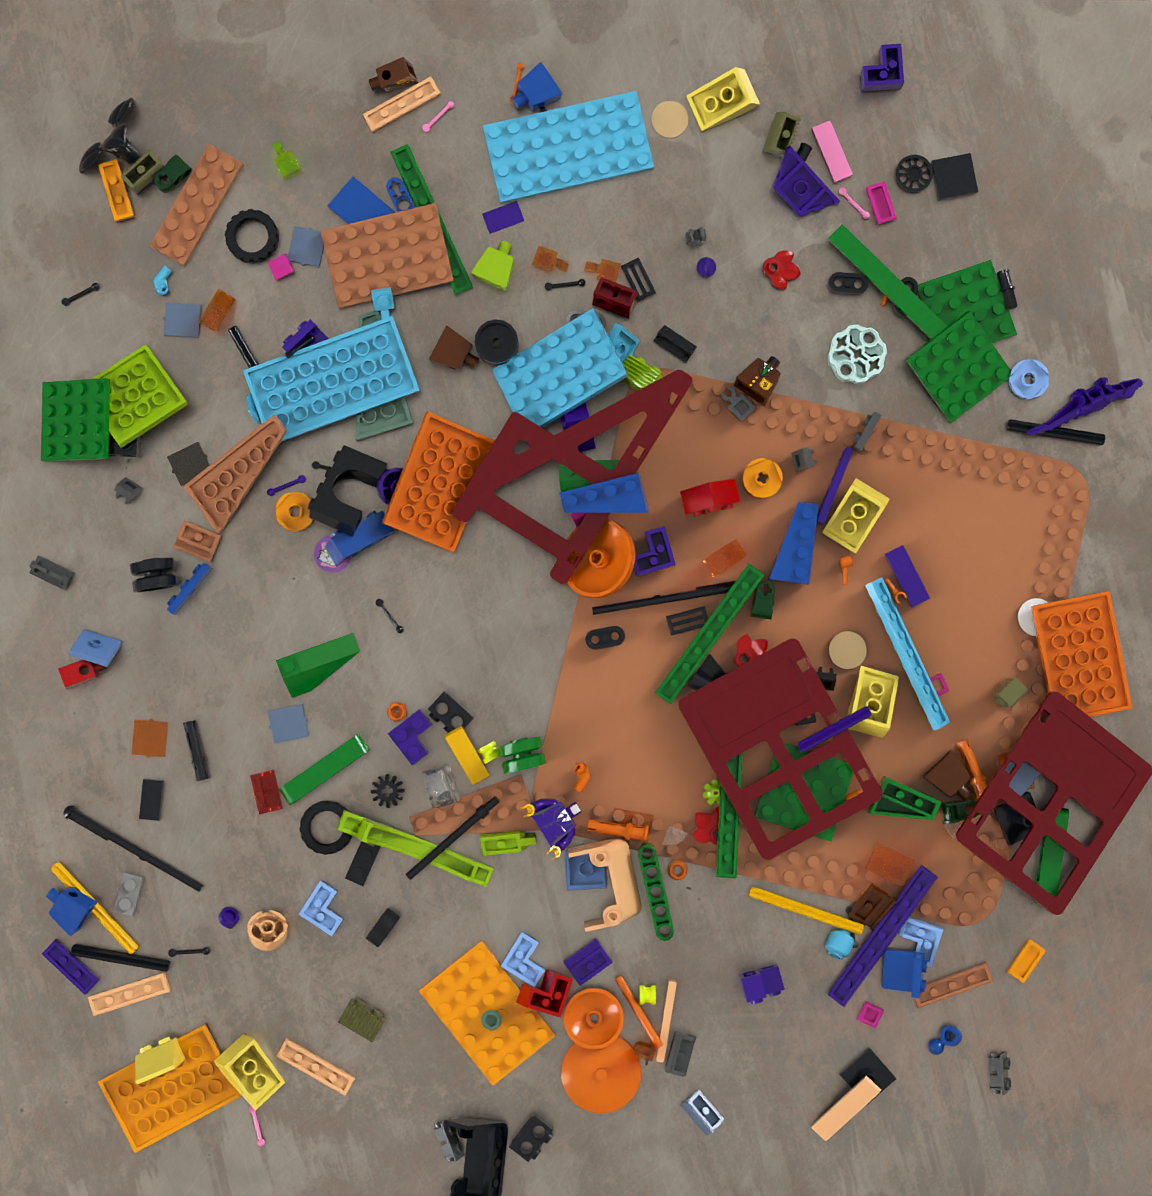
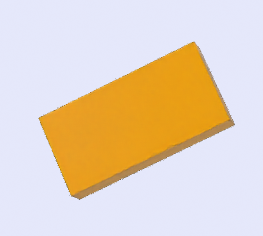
M1028 939L1006 972L1022 983H1025L1046 950Z

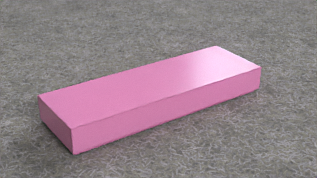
M831 121L812 127L811 130L833 182L836 183L853 176Z

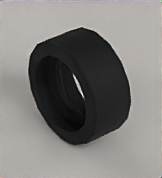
M387 908L366 939L376 947H379L398 922L400 916Z

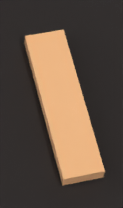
M430 76L362 115L373 133L440 96L441 92Z
M163 972L88 997L93 1016L168 993L171 989L166 973Z
M668 979L659 1039L663 1046L657 1049V1062L665 1060L677 982L672 979Z
M288 1038L285 1039L276 1055L279 1059L346 1096L356 1078Z
M865 1076L812 1124L811 1128L827 1141L876 1097L881 1089Z

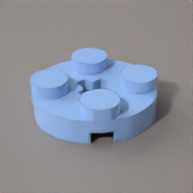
M1022 360L1011 369L1008 383L1015 395L1030 400L1039 397L1046 391L1049 385V373L1044 364L1037 360ZM1032 375L1033 384H1026L1024 376Z

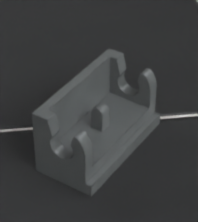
M675 1030L665 1065L666 1073L682 1077L686 1076L696 1036Z

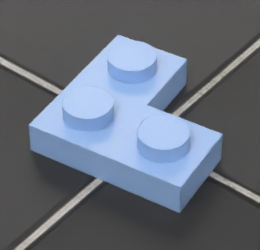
M320 881L298 914L330 936H333L343 920L342 917L327 908L337 890Z
M909 917L901 928L899 936L918 942L915 952L925 953L927 966L932 967L944 928Z
M521 932L501 967L535 987L545 972L544 968L529 960L539 942Z

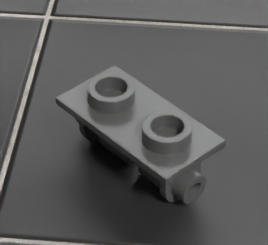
M39 555L35 561L31 562V570L29 572L63 590L66 589L74 573Z
M992 1052L989 1057L990 1071H997V1075H990V1090H992V1094H1000V1090H1002V1095H1005L1011 1089V1078H1008L1011 1062L1010 1058L1007 1057V1052L1002 1053L1000 1056L998 1052Z
M442 1121L434 1124V1131L438 1141H446V1144L441 1145L445 1159H448V1162L458 1161L465 1154L464 1147L457 1136L456 1127L446 1125Z

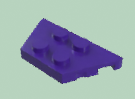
M788 146L772 186L799 216H802L811 211L823 209V207L841 202L794 149Z

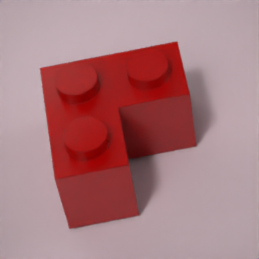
M735 479L709 482L680 491L685 515L693 513L694 517L706 514L705 510L714 512L720 510V507L722 510L731 509L733 504L740 502Z
M546 970L540 989L522 984L516 1003L526 1008L561 1018L573 979Z

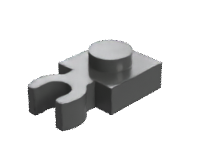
M703 227L696 230L689 229V232L685 233L686 244L691 243V246L703 244L702 241H706V231Z
M729 386L728 390L731 391L732 395L726 397L722 393L720 396L723 401L731 403L728 409L742 422L756 407L743 394L737 397L735 389Z

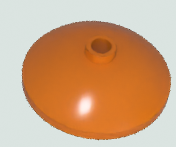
M598 988L585 989L575 994L566 1005L564 1011L565 1030L568 1036L583 1048L601 1049L607 1047L618 1038L623 1028L624 1013L621 1004L608 991ZM592 1015L598 1016V1021L596 1023H593L591 1021Z

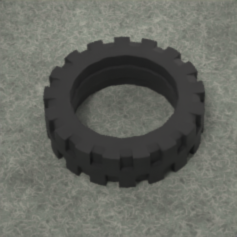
M253 209L242 210L239 214L232 216V220L227 223L225 231V241L230 252L242 262H249L251 264L264 262L266 258H270L274 250L276 251L277 243L279 242L278 229L270 216L260 210ZM255 220L261 222L268 231L266 245L257 252L243 251L236 242L237 229L247 221Z
M321 801L309 807L301 818L299 828L301 838L306 846L315 853L324 855L336 853L347 846L353 835L343 832L336 842L322 844L314 839L310 829L312 819L319 812L331 811L341 818L343 811H347V808L333 801Z

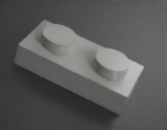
M127 872L123 873L114 912L134 916L144 880L143 876Z

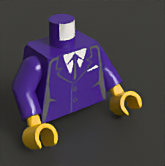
M539 799L531 804L521 806L520 809L526 808L528 810V814L523 817L532 816L550 844L551 848L546 853L548 854L553 851L555 857L552 860L557 859L561 852L570 845L575 835L574 827L576 824L572 818L582 812L577 803L574 802L565 808L561 801Z

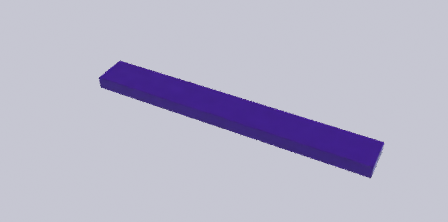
M923 865L919 867L896 899V903L879 922L827 995L843 1007L846 1006L938 879V876Z

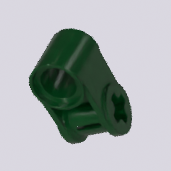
M174 155L155 175V184L161 192L168 193L190 174L192 168L178 155ZM162 179H164L165 181L167 180L168 183H167V184L161 183V180H162Z
M762 581L756 587L751 617L771 620L775 587L771 582ZM765 584H767V588L771 589L770 592L766 593V596L760 591V587H764Z
M973 800L941 803L940 807L944 816L943 824L965 820L969 815L965 812V806L969 803L975 805L976 802Z

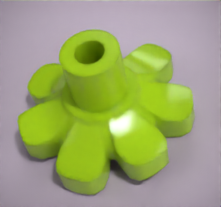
M714 779L711 781V785L708 783L704 785V789L707 791L703 792L702 796L703 798H709L708 804L713 805L716 801L719 805L720 784L718 785V781Z

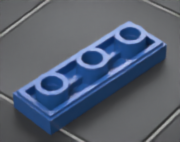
M206 563L198 564L192 572L194 574L190 580H185L180 586L181 592L177 596H172L168 601L169 607L167 610L171 614L176 615L213 568Z

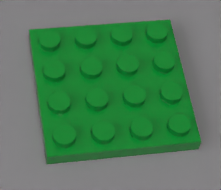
M991 260L918 284L917 293L919 299L947 326L967 311H971L992 343L1017 335L1010 312L1006 309L1003 293L1000 292L1001 286Z
M971 311L964 313L905 359L950 423L1007 381L1011 373L1010 368Z
M110 379L42 382L41 461L109 459Z
M784 743L791 757L795 760L811 752L809 750L801 752L799 747ZM773 756L768 775L780 768L775 756ZM830 757L803 772L802 777L822 812L826 813L844 803L853 771L847 762ZM785 782L761 795L755 813L756 818L793 830L809 822V817L789 782ZM837 824L816 834L814 837L831 842Z

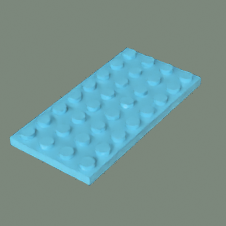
M637 91L483 125L500 203L654 169Z
M393 316L300 349L290 358H286L284 355L243 370L261 423L263 424L273 415H277L287 429V433L281 442L420 391Z

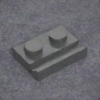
M877 412L867 415L862 424L865 426L862 433L858 432L853 440V443H855L854 451L860 453L863 450L882 415Z

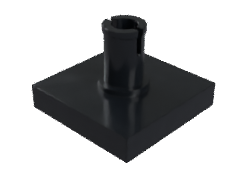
M1028 791L1024 792L1021 797L1036 808L1031 793ZM1005 802L993 808L1007 844L1013 845L1023 840L1032 827L1031 823Z
M870 1048L866 1049L840 1073V1076L851 1088L867 1076L881 1089L880 1093L896 1080V1077Z

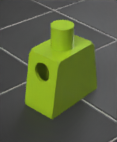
M501 240L497 250L488 247L471 272L472 277L507 291L514 265V257L508 255L512 245Z

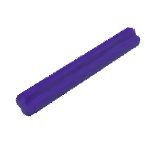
M865 706L798 742V747L801 752H805L867 719L872 713Z

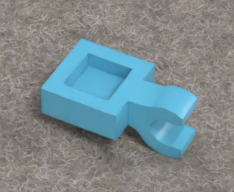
M391 287L371 290L374 311L380 310L382 319L390 317L389 309H394Z

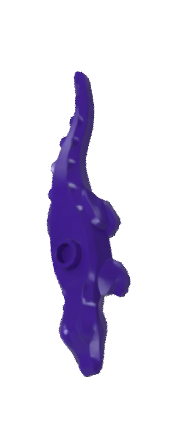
M1099 378L1094 383V387L1088 390L1077 389L1071 394V401L1053 418L1028 430L1027 434L1035 435L1048 430L1052 431L1055 427H1061L1063 423H1069L1071 419H1078L1080 416H1087L1090 413L1100 411L1115 400L1132 398L1135 391L1143 385V381L1136 378L1122 381L1119 384L1109 385L1107 378Z

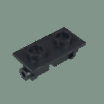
M666 325L659 330L654 339L655 343L687 363L697 348L696 345Z

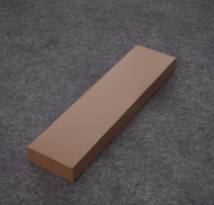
M987 962L927 982L925 992H922L920 998H914L917 1008L994 982Z

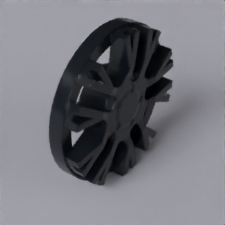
M920 155L904 157L896 168V179L899 186L910 192L924 190L930 184L933 177V169L930 162ZM914 158V165H911V159ZM918 159L924 162L921 167L917 165ZM906 161L909 168L903 167L902 164ZM928 166L929 169L922 172V168ZM899 170L906 171V173H899ZM922 174H930L929 179L923 178ZM905 176L907 180L902 183L900 177ZM921 179L925 185H922L919 180ZM908 180L911 181V184H910L909 187L906 186V183L908 182ZM916 182L919 188H913V183Z

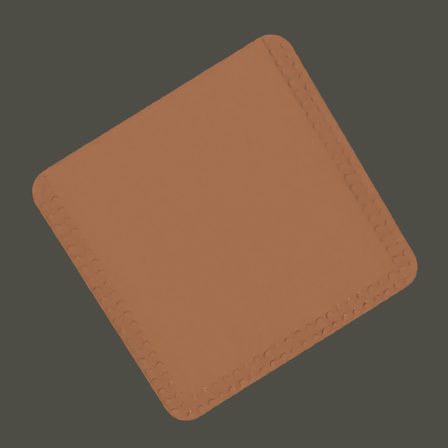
M660 368L662 377L676 371L674 369ZM687 373L693 379L691 386L637 470V472H640L649 512L610 513L607 518L623 526L630 534L635 547V556L650 552L645 532L664 526L676 565L640 577H636L633 568L625 585L608 597L590 598L581 594L578 595L541 752L544 753L547 764L538 766L533 786V802L539 799H555L558 802L561 801L565 808L576 802L582 812L572 818L576 824L574 836L595 841H603L621 836L587 832L589 819L625 825L630 822L633 825L643 827L649 825L647 842L655 846L658 856L716 869L717 844L712 842L700 843L695 840L692 834L698 829L695 823V814L703 812L711 815L714 809L719 807L716 801L713 805L707 803L709 798H703L702 793L707 791L704 789V785L706 783L711 785V781L714 779L718 781L719 785L720 781L679 709V701L695 691L687 685L699 667L671 705L655 694V691L701 630V628L671 636L666 616L705 606L709 619L727 593L593 615L592 607L651 598L655 595L665 596L696 590V587L736 581L748 563L765 575L760 582L769 581L774 585L773 613L771 620L751 617L755 588L707 654V656L709 654L712 655L726 674L738 668L735 665L734 657L738 652L737 642L743 635L748 634L751 641L756 639L768 640L766 652L788 639L794 638L800 642L816 672H818L819 667H822V672L829 673L830 668H833V673L836 674L834 691H826L842 719L847 717L861 666L899 676L891 725L885 737L879 738L848 729L877 783L880 785L883 776H886L940 800L941 803L962 801L963 799L957 793L948 797L922 776L949 751H954L966 769L956 743L968 739L979 769L986 776L985 781L988 785L1046 697L1047 686L1037 636L1029 635L1023 631L1018 622V612L1021 606L1030 599L1039 598L1049 603L1068 599L1090 503L1089 489L1084 477L1075 467L1061 460L880 418L863 450L860 453L853 450L824 524L816 523L809 584L768 580L796 504L798 502L819 504V512L842 453L847 447L853 449L855 445L853 440L858 432L862 433L865 427L862 424L867 415L776 393L771 394L764 407L735 387L733 383ZM729 386L735 389L737 397L743 394L756 407L742 422L728 409L731 403L723 401L720 396L722 393L726 397L732 395L731 391L728 390ZM630 387L626 397L635 393L636 390ZM672 392L666 402L672 406L678 395ZM640 412L619 423L611 460L620 461L647 417L646 412ZM638 446L633 456L639 459L645 448ZM809 447V450H814L811 457L812 461L817 460V463L811 468L796 472L791 453ZM758 458H766L775 462L782 471L781 487L773 496L768 498L753 497L746 491L743 485L742 478L745 468L751 461ZM759 473L757 481L765 484L768 476ZM857 478L890 500L855 554L822 532ZM735 479L740 502L733 504V508L722 510L720 507V510L714 512L705 510L706 514L694 517L693 513L685 515L680 491L709 482ZM902 545L912 561L930 599L911 607L908 600L902 594H899L897 599L901 604L895 601L894 603L929 678L942 673L949 689L948 692L938 697L950 723L934 731L928 722L924 709L865 586L877 579L883 578V580H886L888 578L898 591L903 592L884 555ZM850 556L853 566L847 567L848 584L843 585L840 559ZM767 584L764 587H760V591L763 592L764 596H766L767 592L771 591L770 588H767ZM886 584V586H887V588H888V591H889V593H890V595H891V597H892V599H893V593H892L891 589L888 587V585ZM700 611L697 613L671 619L672 623L689 618L697 617L703 614L702 611ZM701 619L683 625L675 626L673 628L675 631L697 624L705 623L704 619ZM618 626L625 633L623 643L614 647L593 650L587 646L585 641L587 633L595 629ZM845 631H851L860 635L865 641L867 648L864 661L852 669L838 667L833 663L829 655L831 640L837 634ZM612 633L611 638L617 640L619 638L618 633ZM593 636L591 641L596 644L599 642V637ZM742 656L740 658V661L742 663H747L748 658L746 656ZM803 658L797 661L802 672L808 669ZM939 678L931 681L936 692L944 689ZM1006 678H1016L1028 689L1012 708H1001L993 701L992 693L998 690L997 687H1000V684H1003ZM815 712V723L797 726L795 723L781 731L780 737L784 743L798 747V742L828 726L819 712ZM833 713L827 716L831 725L837 722ZM833 737L812 747L811 749H809V751H813L818 747L828 743L833 739ZM766 741L743 752L742 789L768 775L774 754ZM838 753L831 757L843 762H847L846 758L842 753ZM577 763H585L591 776L582 793L573 788L578 781L577 773L574 770ZM864 768L858 771L863 782L869 779ZM854 773L852 774L846 796L862 789ZM968 781L967 783H965V785L972 791V793L965 800H973L977 802V800L975 799L976 794L973 789V786L970 785ZM761 796L749 803L754 815ZM999 799L994 807L1004 802L1001 799ZM972 803L965 806L966 814H970L974 806ZM868 806L838 822L831 842L813 836L770 860L761 857L741 819L739 820L738 875L857 902L871 884L888 893L890 897L897 899L919 867L923 865L938 876V879L911 916L953 926H970L981 922L995 909L1001 895L1004 877L957 841L956 833L964 820L943 824L944 816L941 807H939L934 820L871 815L868 813L870 807ZM992 809L978 830L977 837L1008 861L1012 845L1007 844ZM979 814L973 818L971 822L976 825L981 815ZM757 818L765 835L771 842L793 831V829ZM718 831L714 832L715 838H718ZM625 839L629 849L637 851L643 843L642 840L630 839L629 841ZM645 848L642 850V852L650 854L653 853V851L650 848Z

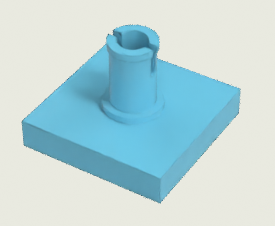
M617 323L614 324L608 335L622 364L629 354L633 355L640 342L639 339Z

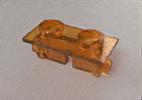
M651 1040L649 1044L638 1041L634 1045L635 1055L638 1058L644 1059L645 1065H648L649 1061H653L656 1050Z

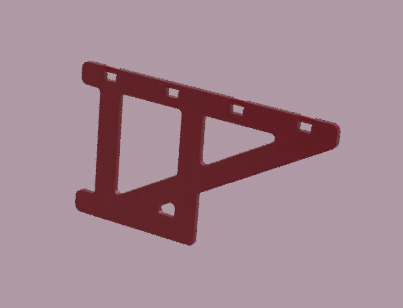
M676 370L556 435L551 434L520 413L513 412L452 510L453 516L462 522H467L472 518L477 509L482 510L555 556L557 561L550 572V576L561 584L567 583L610 513H587L572 538L566 540L495 494V490L550 460H556L592 484L636 473L693 382L692 377L682 370ZM673 392L678 397L671 406L666 401ZM640 412H646L647 417L614 470H608L578 450L580 444ZM518 441H526L529 444V449L518 455L515 454L514 448ZM638 446H641L645 449L639 459H637L633 454ZM575 551L579 555L572 564L568 561V558Z

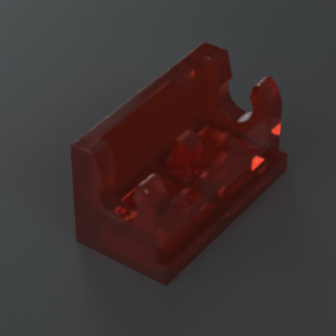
M271 770L250 775L259 814L283 809L275 771Z

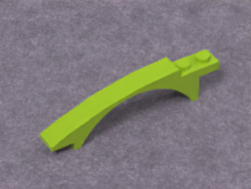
M346 810L343 811L336 828L339 831L357 837L362 842L382 846L422 860L438 846ZM445 849L430 863L460 878L487 887L494 870L493 867L449 849Z

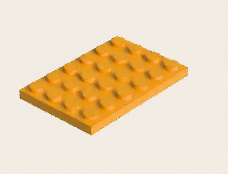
M482 940L419 990L420 994L492 1085H495L556 1036L538 1011L516 1003L520 988L506 970L501 967V964ZM490 1009L498 1011L502 1018L500 1026L495 1030L486 1029L481 1022L483 1013Z
M206 1024L177 1039L185 1060L175 1069L137 1085L135 1081V1062L98 1081L134 1153L242 1096L214 1063V1060L221 1055V1052Z

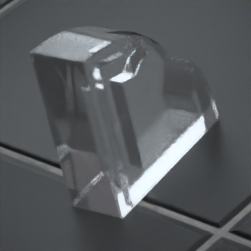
M964 821L943 824L944 829L951 838L957 840L956 833Z
M669 825L662 844H678L685 839L688 833Z

